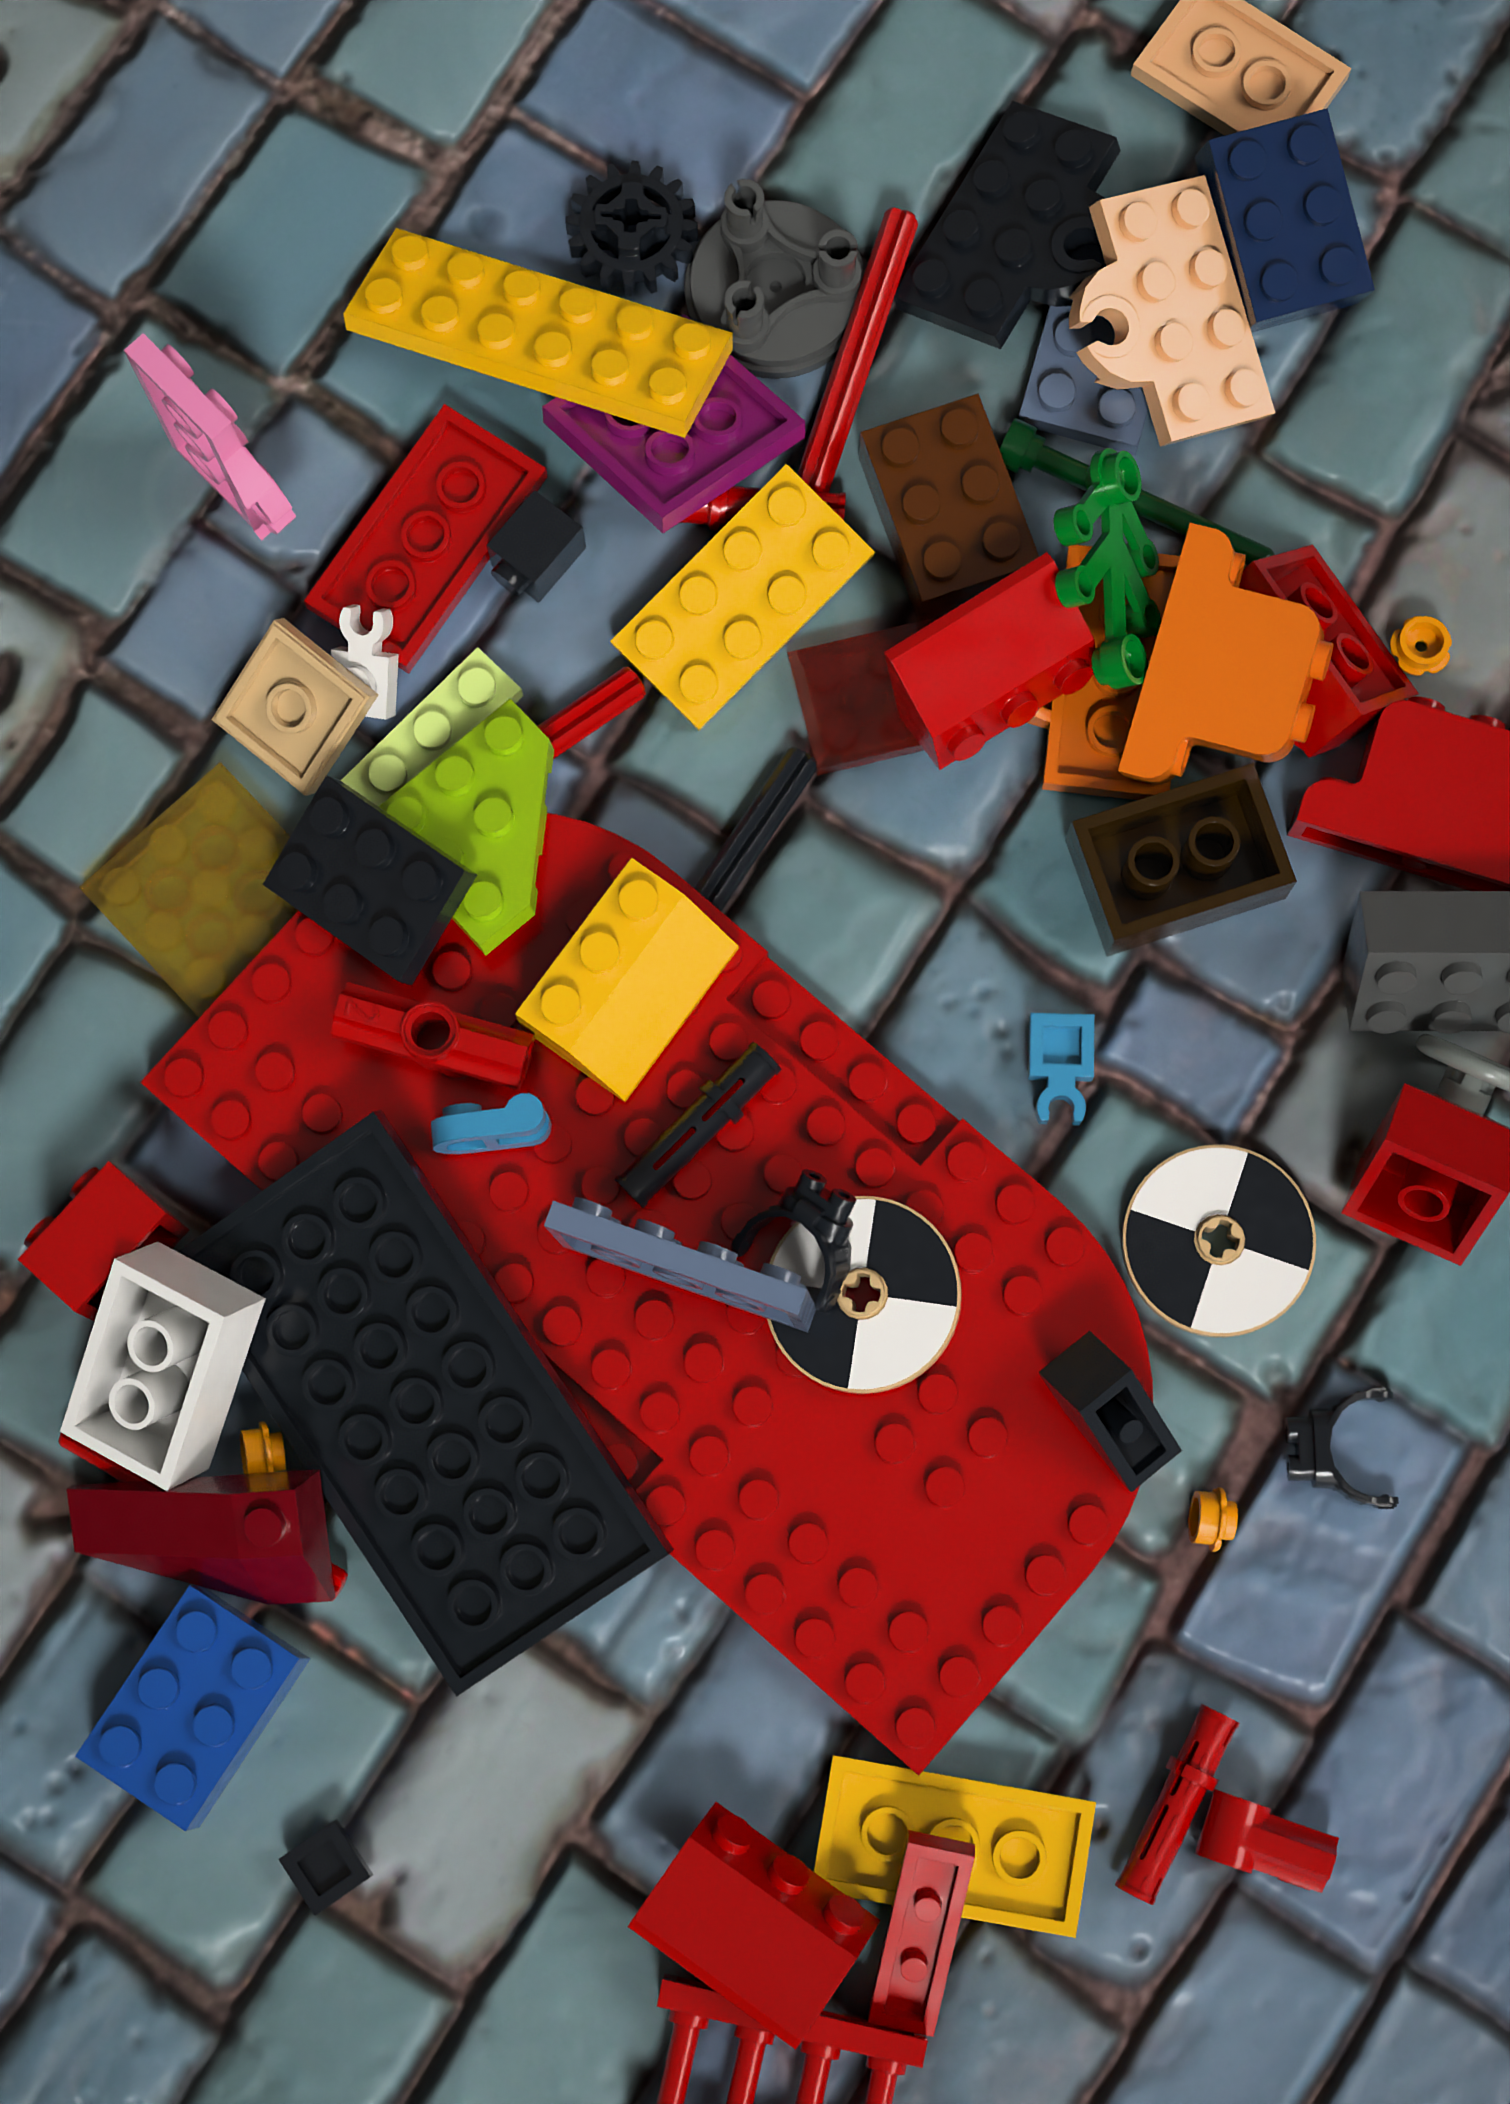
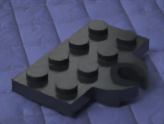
M1012 100L897 288L893 299L897 309L995 348L1002 349L1031 300L1054 307L1072 306L1073 300L1069 298L1085 278L1103 268V265L1094 259L1075 260L1070 258V256L1077 247L1083 244L1092 243L1100 246L1089 207L1097 201L1105 199L1096 191L1121 151L1117 137Z

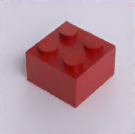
M110 1161L101 1170L97 1167L89 1169L77 1180L69 1192V1196L73 1200L56 1218L51 1215L45 1217L29 1232L24 1240V1245L27 1249L17 1259L74 1312L94 1322L115 1258L157 1241L173 1249L189 1231L182 1222L141 1185Z

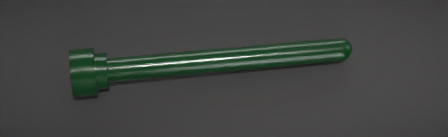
M1014 418L999 449L1006 468L1015 473H1018L1020 468L1030 473L1033 468H1036L1087 491L1086 472L1090 465L1044 445L1046 438L1036 434L1037 427ZM1142 489L1139 498L1132 501L1137 515L1185 537L1190 523L1220 530L1229 538L1235 552L1246 555V565L1255 560L1275 555L1271 548Z

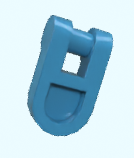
M520 1093L513 1096L505 1108L482 1110L481 1105L474 1103L450 1105L442 1109L443 1117L431 1121L433 1150L443 1154H469L535 1146L543 1143L548 1138L552 1126L542 1102L530 1093Z

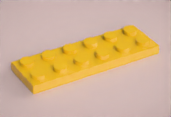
M396 228L343 313L345 327L348 331L683 438L687 436L733 350L732 332Z

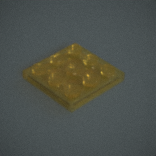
M221 762L79 887L198 1017L211 1006L298 911L262 885L289 840V834Z

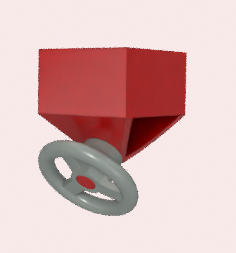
M1422 1034L1416 1041L1418 1050L1448 1065L1436 1094L1404 1083L1360 1157L1341 1214L1461 1266L1510 1192V1128L1484 1115L1495 1087L1510 1092V1068L1434 1035Z

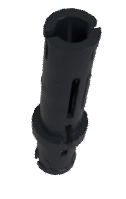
M752 1041L748 1045L749 1048L714 1082L706 1079L698 1087L702 1094L667 1129L661 1132L657 1139L621 1175L614 1179L642 1208L729 1121L736 1124L744 1116L741 1109L775 1074L777 1075L782 1070L774 1059L757 1043ZM738 1080H741L743 1085L707 1121H703L702 1116ZM690 1128H693L695 1133L658 1170H655L653 1165Z

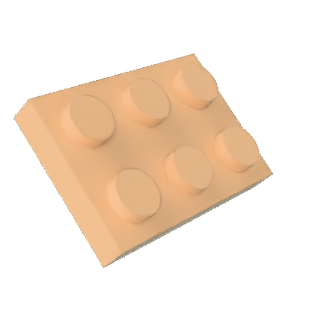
M1180 0L1134 62L1131 76L1225 136L1326 109L1348 80L1351 68L1244 0Z

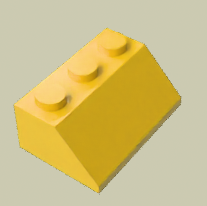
M631 858L515 1015L522 1030L534 1034L536 1040L623 1102H626L737 952L739 946L682 892Z

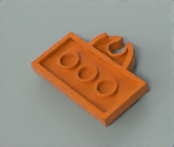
M1069 546L1066 553L1065 569L1079 566L1093 546ZM1158 554L1159 568L1157 573L1153 576L1141 578L1150 599L1156 603L1159 609L1161 621L1180 556ZM1103 578L1095 588L1094 600L1090 604L1078 606L1094 637L1095 648L1101 647L1102 642L1105 641ZM1125 595V605H1126V604L1129 603V602H1128V599H1127V597H1126V595ZM1157 635L1139 639L1146 651L1148 665ZM1093 675L1089 682L1079 691L1070 695L1062 694L1038 710L1036 715L1027 723L1048 729L1042 790L1140 800L1170 790L1171 780L1162 785H1150L1125 778L1118 771L1143 683L1122 689H1113L1109 685H1101Z

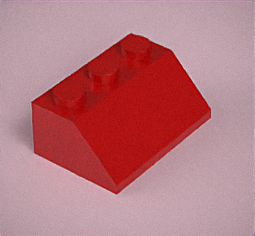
M1313 544L1255 560L1243 570L1238 588L1309 607L1319 620L1324 634V641L1333 643L1332 656L1326 676L1323 681L1313 679L1306 701L1307 704L1315 705L1314 717L1305 743L1294 742V745L1302 749L1308 758L1337 748L1376 723L1382 711L1389 704L1399 700H1408L1410 697L1419 694Z
M1048 552L884 652L899 717L939 770L956 760L963 761L974 756L981 750L986 741L1009 727L1016 728L1024 725L1036 715L1041 707L1062 694L1070 695L1079 691L1094 675L1091 662L1093 651L1096 649L1094 637L1078 606L1066 608L1060 602L1055 587L1056 575L1059 569Z
M715 1801L628 1925V1928L796 2050L859 1957L881 1920L863 1908L854 1898L845 1895L806 1867L800 1859L788 1854L756 1831L743 1818L734 1815Z

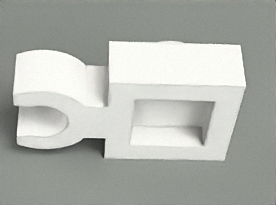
M352 604L343 607L339 618V625L343 636L348 641V647L340 646L331 649V656L379 694L365 717L385 720L396 715L399 654L382 652V641L392 631V612L386 608L374 611L372 630L367 631L360 623V605Z

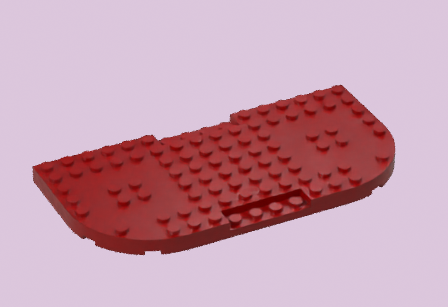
M547 813L542 855H539L535 886L538 890L535 915L486 956L451 919L413 985L398 982L298 910L140 1083L261 1191L370 1113L382 1110L674 1550L670 1555L919 1776L1092 1573L1115 1541L1138 1493L1139 1487L1130 1492L1064 1413L1038 1373L1090 1330L1132 1369L1153 1403V1379L1149 1353L1139 1315L1122 1277L1106 1251L1087 1227L1056 1197L962 1118L959 1121L773 962L768 957L766 949L676 872L645 849L616 833L585 821ZM631 858L682 892L739 946L737 952L626 1102H623L536 1039L526 1078L520 1090H515L445 1069L428 1070L418 1065L416 1061L335 1039L330 1034L333 1013L339 994L343 991L346 982L421 1003L426 1001L439 1002L449 1007L453 1012L524 1031L521 1029L515 1013ZM432 1022L425 1025L417 1035V1046L424 1050L440 1048L449 1038V1026L440 1022ZM752 1041L757 1043L774 1059L782 1070L777 1075L775 1074L741 1109L744 1116L736 1124L729 1121L642 1208L614 1179L621 1175L657 1139L660 1133L667 1129L702 1094L698 1087L706 1079L714 1082L749 1048L748 1045ZM738 1080L702 1116V1120L707 1121L743 1085V1082ZM520 1093H530L542 1102L552 1124L551 1133L543 1143L535 1146L469 1154L437 1153L433 1150L431 1121L443 1117L442 1109L454 1104L474 1103L481 1105L482 1110L505 1108L513 1096ZM690 1128L653 1165V1168L658 1170L695 1133V1130ZM809 1169L818 1172L826 1178L827 1182L824 1188L831 1192L833 1189H842L853 1196H874L890 1199L915 1210L933 1224L950 1247L958 1266L962 1289L961 1311L954 1335L947 1348L938 1360L922 1375L907 1384L884 1392L870 1394L842 1392L823 1386L798 1370L783 1354L776 1343L767 1318L565 1248L544 1227V1223L553 1201L572 1207L575 1197L609 1208L613 1211L611 1217L621 1221V1225L634 1229L637 1219H642L675 1232L674 1239L680 1241L684 1247L697 1251L700 1241H705L731 1250L733 1239L737 1233L742 1231L746 1223L758 1213L768 1210L770 1206L777 1205L786 1188L795 1187L802 1171ZM787 1217L773 1219L764 1228L759 1230L749 1250L742 1257H737V1261L744 1264L745 1268L760 1273L763 1263L770 1264L778 1244L797 1221ZM861 1277L860 1284L856 1288L847 1287L845 1297L854 1301L856 1312H865L867 1303L870 1301L878 1302L881 1296L880 1292L870 1286L869 1277Z

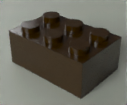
M1254 763L1071 822L1065 840L1107 957L1284 900L1297 882Z

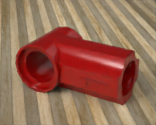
M1214 1789L1194 1854L1252 1874L1254 1869L1303 1889L1323 1892L1327 1881L1331 1877L1336 1861L1338 1837L1270 1814L1272 1809Z

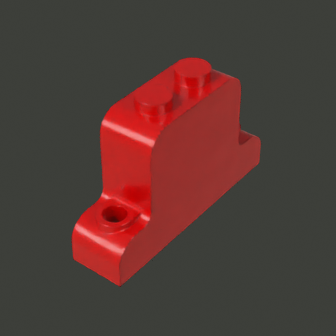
M1414 696L1408 700L1395 701L1382 711L1369 733L1355 784L1337 778L1321 777L1318 782L1309 786L1294 810L1287 836L1469 891H1510V731L1506 730L1505 723L1490 716L1471 715L1469 718L1446 712L1443 704L1430 698Z

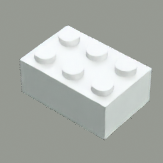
M158 1241L115 1258L60 1432L166 1491L207 1471L210 1468L266 1298Z

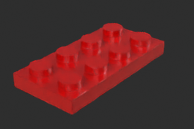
M444 404L304 600L307 609L341 630L339 618L343 607L352 604L360 605V623L367 631L372 630L374 611L383 608L390 609L393 615V628L390 635L382 641V652L399 654L398 667L409 674L490 560L486 545L534 490L538 492L547 479L546 467Z

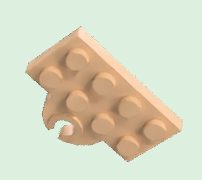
M1205 175L1102 199L1091 205L1089 210L1106 267L1085 278L1069 297L1073 300L1069 313V329H1080L1091 323L1096 316L1107 319L1114 329L1115 339L1113 345L1096 341L1076 352L1082 363L1097 376L1094 383L1117 390L1142 387L1160 447L1261 420L1275 414Z

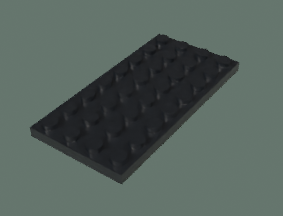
M382 1110L370 1113L178 1251L182 1255L266 1298L242 1371L307 1470L320 1469L322 1493L456 1697L674 1550Z

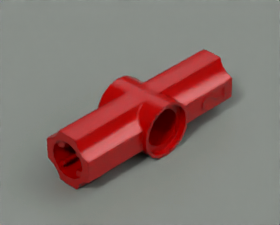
M346 982L343 991L339 994L333 1013L330 1033L335 1039L416 1061L418 1065L428 1070L445 1069L515 1090H520L526 1078L535 1042L534 1034L453 1012L449 1007L439 1002L426 1001L421 1003L350 982ZM432 1022H440L449 1026V1038L440 1048L424 1050L417 1046V1035L425 1025Z

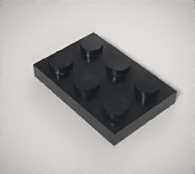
M326 775L262 885L398 982L413 985L477 874L342 781Z

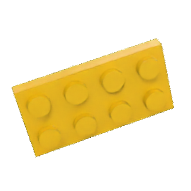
M785 464L639 611L610 643L700 731L874 556L875 551Z
M832 1755L813 1872L852 1898L892 1905L909 1830L975 1844V1859L962 1911V1918L1076 1938L1096 1802L923 1771L918 1776L910 1768Z

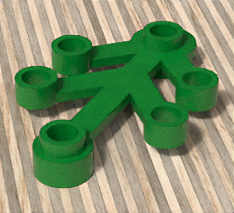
M1106 448L1095 452L1091 459L1090 467L1086 472L1087 491L1080 501L1075 505L1060 508L1054 514L1053 523L1056 536L1060 543L1066 547L1090 541L1093 536V524L1100 515L1102 534L1080 565L1060 570L1057 573L1055 587L1062 605L1066 608H1073L1090 604L1095 597V588L1103 578L1105 641L1102 642L1101 647L1093 651L1091 660L1092 670L1095 678L1101 685H1109L1113 689H1122L1140 685L1144 682L1148 669V660L1144 646L1139 639L1157 635L1160 628L1161 616L1156 603L1150 599L1141 579L1157 573L1159 557L1155 545L1148 539L1132 504V501L1137 500L1141 493L1142 483L1138 465L1129 452H1117L1112 448ZM1123 534H1124V536H1125V538H1126V540H1127L1128 543H1125V541H1124V539H1123ZM1125 595H1126V597H1127V599H1128V602H1129V603H1127L1126 605H1125Z

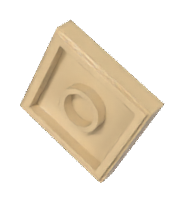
M285 618L275 619L211 720L303 795L308 796L316 793L325 776L340 756L379 694Z

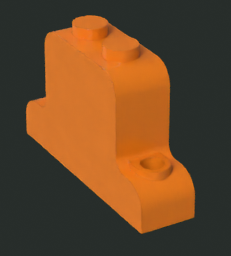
M1194 523L1189 524L1118 771L1125 778L1150 785H1162L1172 780L1175 776L1182 777L1192 746L1201 745L1270 763L1279 761L1287 756L1293 748L1295 741L1305 743L1314 717L1315 705L1307 704L1306 701L1313 679L1323 681L1326 676L1332 656L1333 643L1324 641V634L1319 620L1309 607L1238 588L1244 570L1246 555L1235 552L1229 538L1220 530Z

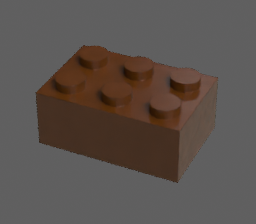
M979 393L860 432L859 461L919 625L937 620L1039 557Z

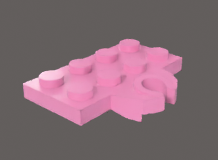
M144 333L141 334L124 349V352L172 447L253 528L261 541L270 533L276 535L280 533L296 518V515L291 510V504L277 483L245 447L249 441L234 423L238 419L234 410L214 389L211 388L206 394L202 393L191 379L194 375L192 368L171 345L167 344L160 350Z

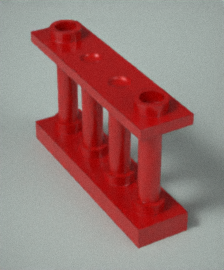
M665 1973L656 2007L669 2009L668 2021L673 2022L674 2025L656 2104H684L700 2029L708 2028L709 2019L736 2025L734 2036L740 2038L726 2104H753L766 2044L773 2045L775 2034L704 1982ZM823 2009L800 2045V2051L806 2054L795 2104H823L832 2060H839L841 2049L867 2055L865 2066L871 2068V2074L864 2104H892L898 2075H905L907 2065L923 2068L928 2043L927 2036L867 2023V2019Z

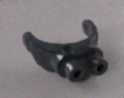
M804 1169L796 1186L786 1188L777 1205L770 1206L768 1210L758 1213L746 1223L740 1233L736 1234L731 1244V1250L738 1254V1257H742L751 1247L759 1230L777 1217H787L801 1223L815 1237L823 1253L825 1276L821 1291L815 1302V1309L820 1312H828L835 1305L841 1293L840 1289L843 1281L850 1270L852 1248L848 1238L853 1228V1221L849 1216L857 1200L851 1193L845 1190L833 1189L832 1192L824 1188L827 1182L824 1176L813 1170Z
M1372 1387V1389L1364 1392L1357 1391L1342 1398L1339 1403L1329 1408L1310 1409L1308 1417H1286V1443H1295V1454L1287 1455L1286 1459L1288 1481H1311L1313 1488L1332 1489L1345 1496V1499L1359 1505H1370L1378 1509H1394V1507H1397L1399 1497H1391L1388 1494L1373 1497L1353 1489L1335 1467L1330 1449L1332 1429L1342 1411L1357 1401L1376 1400L1377 1402H1383L1386 1399H1393L1391 1388Z

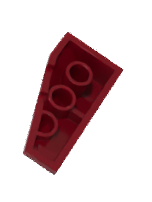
M320 1469L193 1477L169 1491L160 1488L148 1480L71 1485L66 1488L74 1552L267 1605L328 1602L335 1598Z

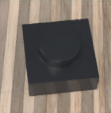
M338 1819L332 1821L278 1859L314 1916L373 1876L372 1871Z

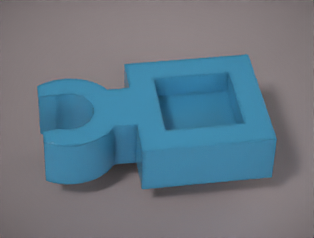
M1030 1013L1028 1080L1046 1081V1089L1041 1093L1035 1108L1036 1119L1039 1124L1047 1125L1050 1113L1049 1104L1055 1100H1064L1071 1106L1072 1125L1081 1124L1086 1112V1103L1081 1092L1075 1088V1081L1092 1082L1094 1078L1095 1014Z

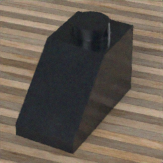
M1090 1330L1038 1372L1064 1413L1130 1492H1133L1182 1451L1132 1369Z

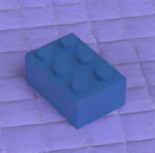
M189 1585L75 1757L182 1830L188 1831L199 1828L311 1658L205 1587Z

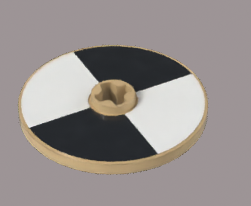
M1205 1145L1184 1150L1164 1160L1137 1187L1129 1202L1123 1221L1122 1252L1126 1270L1134 1288L1154 1313L1171 1325L1186 1332L1206 1337L1227 1338L1248 1334L1267 1326L1282 1316L1296 1302L1307 1285L1313 1269L1316 1254V1232L1312 1213L1304 1195L1293 1179L1282 1168L1266 1157L1248 1149L1230 1145ZM1220 1224L1228 1228L1227 1239L1236 1243L1235 1250L1225 1249L1219 1257H1214L1209 1254L1211 1244L1202 1239V1232L1212 1233Z
M854 1196L857 1201L849 1216L853 1221V1228L848 1238L852 1248L851 1265L848 1275L841 1286V1293L833 1308L828 1312H820L816 1309L808 1333L770 1319L767 1320L779 1348L788 1360L803 1374L834 1390L847 1393L870 1394L888 1391L907 1384L922 1375L938 1360L947 1348L958 1324L961 1311L962 1289L958 1266L950 1247L940 1232L924 1216L890 1199L874 1196ZM796 1222L778 1244L770 1264L800 1275L802 1277L800 1283L806 1286L815 1304L824 1283V1257L815 1237L801 1223ZM861 1277H869L870 1286L880 1292L881 1296L878 1302H868L865 1312H856L854 1301L845 1297L847 1287L856 1288L860 1284Z

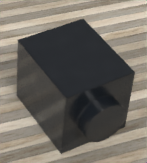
M535 490L486 545L491 565L494 567L491 570V574L496 581L515 596H520L524 591L538 603L586 549L583 527Z

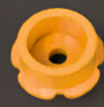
M1414 616L1404 621L1402 629L1394 631L1390 640V651L1392 655L1398 657V666L1404 672L1414 676H1421L1427 671L1435 674L1441 671L1450 659L1448 650L1452 644V639L1445 625L1439 620L1429 616ZM1417 642L1425 643L1426 651H1418L1415 644Z
M264 1421L259 1422V1428L240 1431L239 1441L243 1474L285 1471L286 1458L281 1432L269 1433L268 1425Z
M1221 1487L1213 1489L1212 1492L1195 1491L1191 1499L1188 1517L1190 1542L1209 1545L1211 1552H1217L1222 1545L1221 1540L1234 1539L1238 1522L1237 1504L1235 1501L1227 1500L1226 1493Z

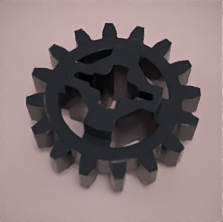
M632 160L629 173L620 175L616 166L613 163L607 165V180L601 182L596 177L589 175L585 178L589 195L573 193L571 197L572 211L575 214L566 216L565 219L567 235L573 236L568 240L570 255L572 258H582L580 261L581 273L585 278L594 275L598 271L600 272L601 289L606 292L613 286L615 281L623 282L626 296H632L636 283L644 282L651 294L657 292L656 277L663 274L667 279L675 282L679 278L676 260L682 263H691L693 260V249L689 243L698 241V222L692 221L696 217L695 203L693 199H682L684 196L683 183L680 179L674 180L667 185L664 184L663 167L657 165L649 176L641 174L639 161ZM650 200L656 202V203L659 204L661 207H659V206H654V204H653ZM628 225H637L636 232H627ZM602 250H610L616 258L609 256Z

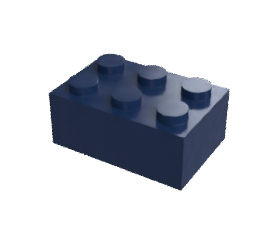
M1328 108L1210 139L1206 142L1194 158L1199 176L1205 175L1251 332L1356 305L1375 291Z

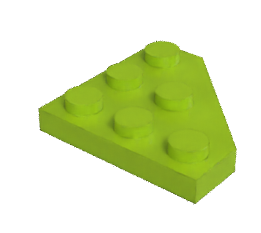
M511 698L378 806L477 874L452 919L485 956L535 915L538 890L535 886L539 855H542L548 809L545 804L548 773H552L554 748L549 738Z

